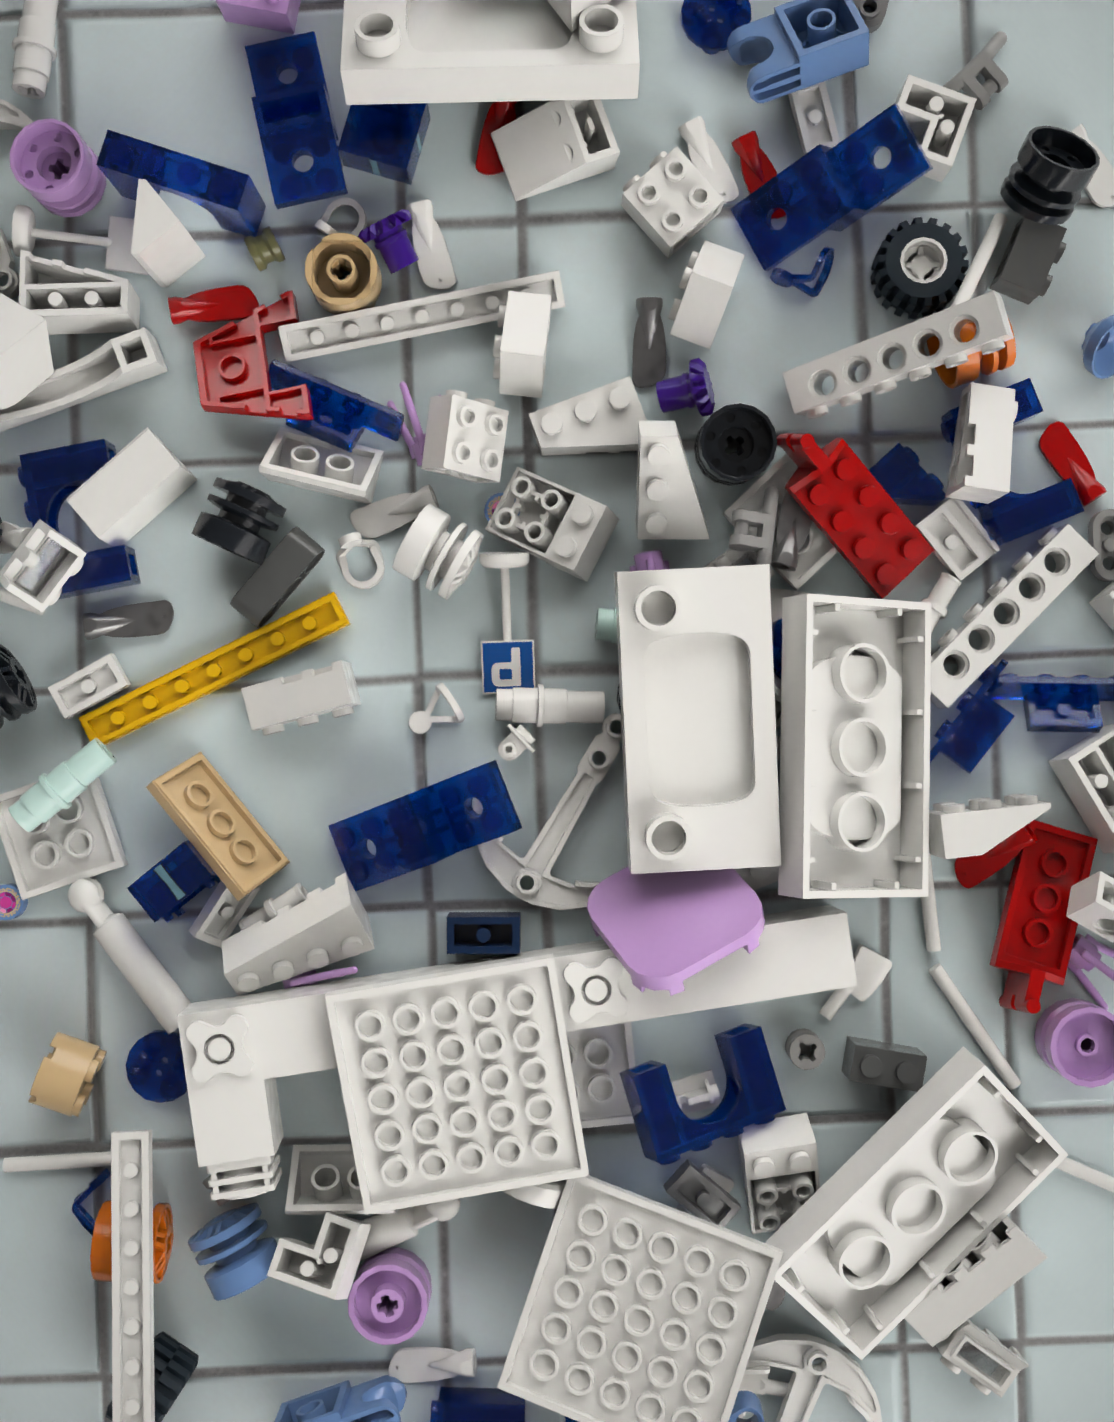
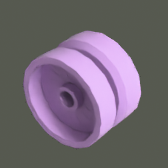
M1076 998L1057 1001L1045 1009L1037 1021L1034 1035L1037 1053L1044 1063L1067 1080L1079 1086L1093 1088L1106 1085L1114 1080V1015L1087 1000Z
M393 1247L366 1259L359 1266L348 1297V1313L355 1329L369 1341L381 1345L399 1344L413 1337L421 1328L428 1311L432 1293L431 1275L425 1263L413 1252Z

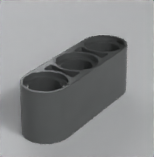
M299 527L293 528L231 600L230 605L255 627H262L323 557L325 549Z

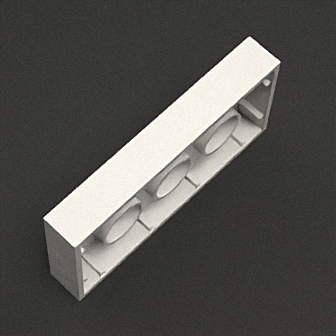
M344 0L340 72L346 105L638 99L640 57L636 0H611L607 4L592 5L580 14L579 27L572 32L547 0Z
M770 564L614 572L627 854L630 873L646 874L781 866Z
M809 593L783 598L779 807L781 866H779L778 895L801 899L928 897L931 603Z
M963 1046L765 1242V1244L783 1250L775 1281L862 1360L1069 1154L998 1078Z

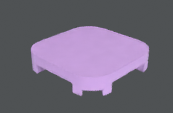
M626 867L596 885L588 897L587 910L596 937L600 935L631 975L633 985L642 992L645 988L654 991L669 990L671 996L685 991L683 985L685 979L743 947L750 954L759 946V937L764 930L765 923L763 907L759 897L734 869L631 874L629 867Z

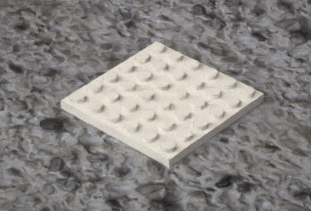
M553 953L326 992L325 1002L365 1215L590 1176Z
M592 1176L567 1179L497 1388L578 1422H729L782 1259L783 1250Z

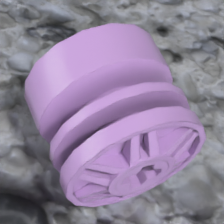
M55 119L37 120L25 126L14 138L10 149V167L16 180L49 212L65 218L77 217L92 210L102 199L106 188V171L98 156L67 123Z

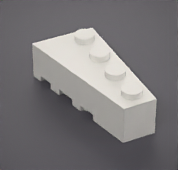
M346 872L336 877L335 884L329 888L322 890L318 887L307 894L308 899L293 908L288 904L277 910L276 917L268 922L259 920L221 942L224 976L238 996L375 949L369 916Z
M1007 1215L904 1319L934 1347L940 1341L946 1340L955 1329L1048 1257Z

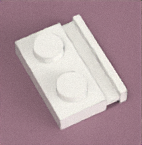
M949 498L915 525L917 530L934 549L933 553L950 575L960 581L1001 549L960 499Z

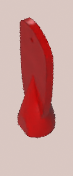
M517 101L493 102L489 108L479 142L475 165L476 170L483 175H495L504 172L491 133L516 120L515 104Z
M751 131L738 137L731 144L734 151L740 157L744 182L756 212L766 219H779L786 216L791 211L790 201L774 166L759 147L756 131Z
M244 285L209 289L194 293L186 298L168 297L173 325L181 324L188 320L196 322H222L246 319L253 315V309L259 307L254 293Z
M1060 421L1050 424L1039 439L1040 451L1058 476L1071 489L1077 492L1080 503L1085 507L1104 495L1107 490L1096 480L1088 458L1067 426Z
M1027 824L983 855L957 858L955 861V873L958 881L967 889L978 885L1005 867L1018 855L1022 848L1037 843L1036 834Z

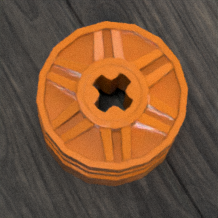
M974 322L967 323L962 327L960 331L962 342H968L974 338L976 334ZM933 336L926 341L930 356L939 349L940 342L937 336ZM1015 338L1005 341V348L986 355H983L982 351H978L968 355V361L964 364L952 368H946L945 364L935 367V370L947 387L954 389L975 381L979 377L980 372L985 375H991L997 369H1007L1015 362Z
M107 1200L102 1204L94 1225L90 1261L92 1277L96 1281L112 1282L111 1200ZM158 1203L155 1208L153 1207L154 1284H159L163 1280L172 1252L174 1237L173 1214L169 1203Z

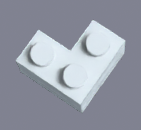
M908 74L899 91L887 126L920 137L908 171L939 182L943 181L955 161L975 106L976 98Z
M706 240L702 245L700 253L692 252L679 288L685 290L682 300L675 298L668 319L674 321L670 335L708 349L711 348L743 262L744 254Z
M508 291L506 306H499L498 327L503 328L502 336L495 335L493 357H495L493 379H499V394L542 398L551 318V295Z
M326 1212L315 1246L294 1238H279L267 1276L333 1300L348 1299L371 1224L342 1214Z

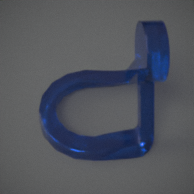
M831 247L823 248L809 275L791 274L784 269L775 268L771 273L770 279L779 286L791 287L792 285L807 295L816 297L821 292L830 274L834 260V249ZM824 262L822 272L815 286L813 288H810L809 286L805 285L804 283L811 282L816 278Z
M107 1168L103 1169L88 1183L89 1187L76 1196L72 1205V1212L92 1236L96 1221L81 1203L109 1178L111 1172Z

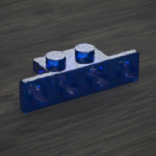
M273 359L269 365L272 389L279 390L306 384L310 390L314 419H286L285 425L350 453L365 428L394 441L399 440L404 422V414L276 359Z
M1002 659L997 666L991 664L978 678V681L983 683L975 694L968 691L957 705L956 709L961 712L953 723L946 719L935 733L934 737L939 741L930 751V765L941 753L970 774L1015 717V715L986 696V693L1006 669L1007 661Z
M1008 673L996 676L987 694L988 699L1023 700L1027 731L1099 733L1103 727L1099 701H1114V676L1108 678H1093L1088 675L1054 677L1051 674L1018 676L1017 674Z

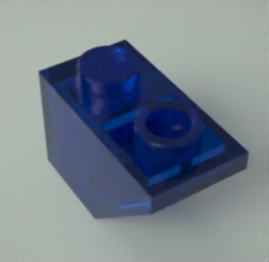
M898 443L869 469L896 504L934 506L946 498V493L943 491V483L933 473H926L918 464L920 462L918 455L908 446L903 447Z

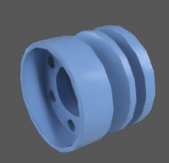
M257 1203L247 1204L220 1214L197 1231L187 1242L191 1251H201L195 1258L198 1265L216 1262L206 1272L204 1279L213 1298L217 1301L236 1296L269 1277L267 1273L277 1247V1242L273 1237L256 1240L268 1227L266 1220H256L262 1213Z

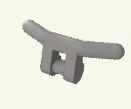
M1002 31L995 33L986 46L943 87L957 92L962 89L968 96L977 99L974 108L982 110L990 102V96L994 92L1000 93L1008 85L1007 76L992 60L1007 42V35ZM980 73L985 78V82L982 85L976 79Z
M769 486L765 489L762 513L745 509L733 511L731 523L735 527L734 534H731L729 539L730 549L757 552L756 565L770 564V568L779 491L775 486ZM750 526L757 527V537L748 535Z

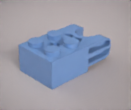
M793 0L774 7V14L736 28L728 38L727 49L731 58L738 65L744 66L760 63L749 72L747 91L752 100L757 103H765L869 65V29L853 0Z
M384 1375L351 1387L349 1380L282 1403L274 1422H401L399 1412L404 1407L407 1391L404 1383L389 1375Z

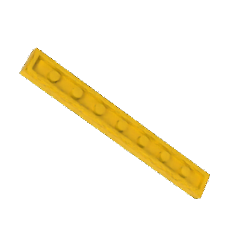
M332 592L80 716L78 719L89 741L96 737L106 746L351 623L336 593Z

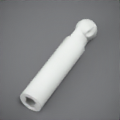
M92 878L77 880L68 890V900L71 906L76 911L86 913L96 925L93 933L94 937L170 1035L179 1028L177 1015L191 1002L123 913L114 914L104 901L105 891L102 885Z
M460 1198L397 1209L396 1214H374L362 1220L371 1224V1228L360 1262L417 1236L418 1229L432 1222L452 1219L460 1208Z

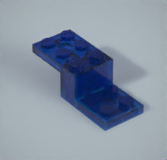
M312 31L245 46L256 97H251L276 208L281 209L348 194L337 144L339 137L315 32ZM294 69L298 72V75L292 83L285 84L279 80L282 71ZM300 156L312 157L313 165L308 171L301 172L294 168L295 161Z
M894 103L833 148L821 144L817 145L730 209L764 271H769L826 231H843L932 170L933 167L899 105ZM887 147L891 152V161L885 168L879 169L874 164V156L879 149ZM783 209L786 213L787 221L783 228L776 230L771 224V217L776 210Z
M494 760L331 824L328 827L347 876L355 891H359L429 866L462 850L521 829L522 825L498 764ZM473 797L477 798L482 804L483 810L481 815L477 814L472 808ZM368 839L376 847L375 855L371 854L367 848Z

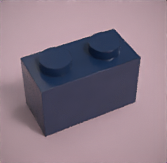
M449 912L447 916V954H520L521 912Z

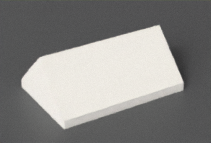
M138 179L131 254L160 287H169L206 255L146 179Z
M281 426L259 465V472L269 481L371 504L384 451Z
M147 427L68 496L66 500L97 538L119 550L194 484L197 478Z
M352 1144L293 1145L285 1205L286 1215L326 1214V1212L335 1214H364ZM397 1209L373 1214H396Z

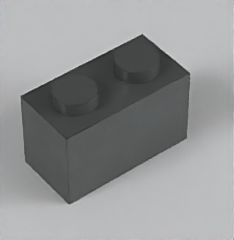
M1022 217L1015 226L990 289L1028 305L1039 295L1043 297L1053 276L1048 274L1053 263H1058L1066 248V243L1062 242L1067 228L1060 225L1041 224Z
M847 1036L841 1071L849 1081L917 1092L923 1086L927 1056L917 1047Z

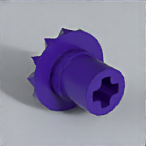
M401 209L361 230L358 238L364 243L374 240L377 250L379 249L391 274L419 260L407 236L408 232L402 226L403 223L413 219L409 210Z
M700 358L689 361V373L686 372L681 376L656 382L657 397L663 413L688 407L691 409L697 406L702 417L712 415L715 406L712 382L707 366Z

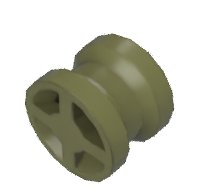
M269 226L264 228L262 233L256 237L247 236L243 238L260 272L267 269V265L273 261L281 262L286 260Z

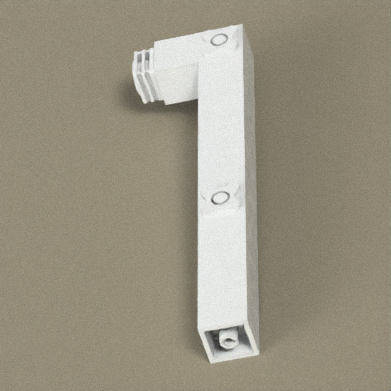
M831 905L766 914L764 915V930L759 937V946L750 954L743 947L685 979L683 981L685 991L672 996L669 990L654 991L645 988L643 992L633 985L631 975L605 941L597 940L520 952V954H506L190 1003L177 1015L198 1167L206 1166L207 1174H211L208 1180L209 1187L213 1188L210 1193V1199H245L276 1189L282 1175V1167H278L281 1161L280 1155H276V1152L284 1137L276 1078L338 1068L325 1002L326 992L553 953L566 1032L858 986L847 912Z

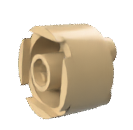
M333 233L322 238L321 242L314 249H311L307 255L305 277L316 300L324 310L337 315L375 306L382 289V274L374 253L360 238L349 233ZM345 271H349L350 275H347L346 279L339 280V278L343 277Z
M57 1032L50 1044L51 1047H54L53 1053H49L47 1057L44 1056L30 1091L31 1097L28 1102L70 1117L72 1115L78 1117L83 1105H86L94 1087L92 1081L96 1072H99L107 1051L100 1049L98 1045Z

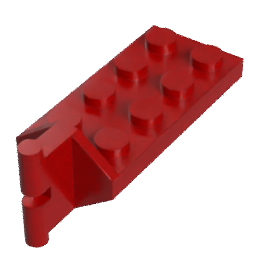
M782 433L777 436V445L798 466L784 488L875 596L880 599L885 598L934 549L843 438H836L823 448H820L815 442L814 437L809 433Z
M1033 820L1029 823V826L1036 834L1038 842L1032 846L1022 848L1015 858L989 965L1008 972L1003 995L999 998L1000 1006L1006 1009L1036 1014L1041 1009L1039 1000L1043 983L1064 985L1078 926L1077 922L1066 917L1070 889L1074 884L1089 877L1098 839Z

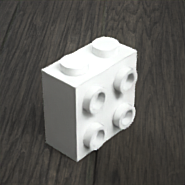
M677 146L668 154L665 151L661 152L649 165L651 169L642 177L635 175L623 187L624 193L621 203L623 209L667 258L672 256L721 212L725 200Z
M446 390L445 395L430 397L421 469L475 483L500 482L509 411L495 407V401L489 399H467L468 394L458 390Z

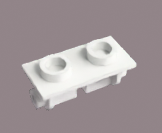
M509 724L507 727L512 732L498 746L500 757L511 761L520 756L527 748L533 753L536 749L531 744L536 739L522 724L517 728Z
M712 1069L643 1090L653 1125L722 1105Z

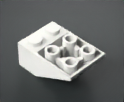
M601 99L549 101L491 133L515 202L613 170L620 154Z
M517 466L485 530L529 552V554L587 582L619 518L608 506Z
M1011 794L1004 795V802H1001V799L976 798L968 800L969 806H965L964 803L955 804V802L934 803L933 810H929L930 854L943 859L983 855L1051 809V802L1038 801L1037 795Z
M807 1113L736 1124L752 1234L778 1230L820 1188L817 1143Z

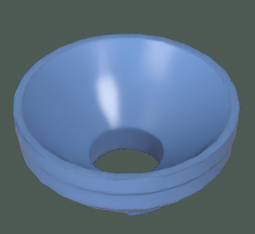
M1114 315L1104 318L1098 323H1093L1086 331L1085 340L1081 346L1085 369L1101 379L1114 375Z

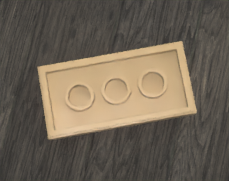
M201 752L151 781L146 787L237 901L248 895L290 863Z

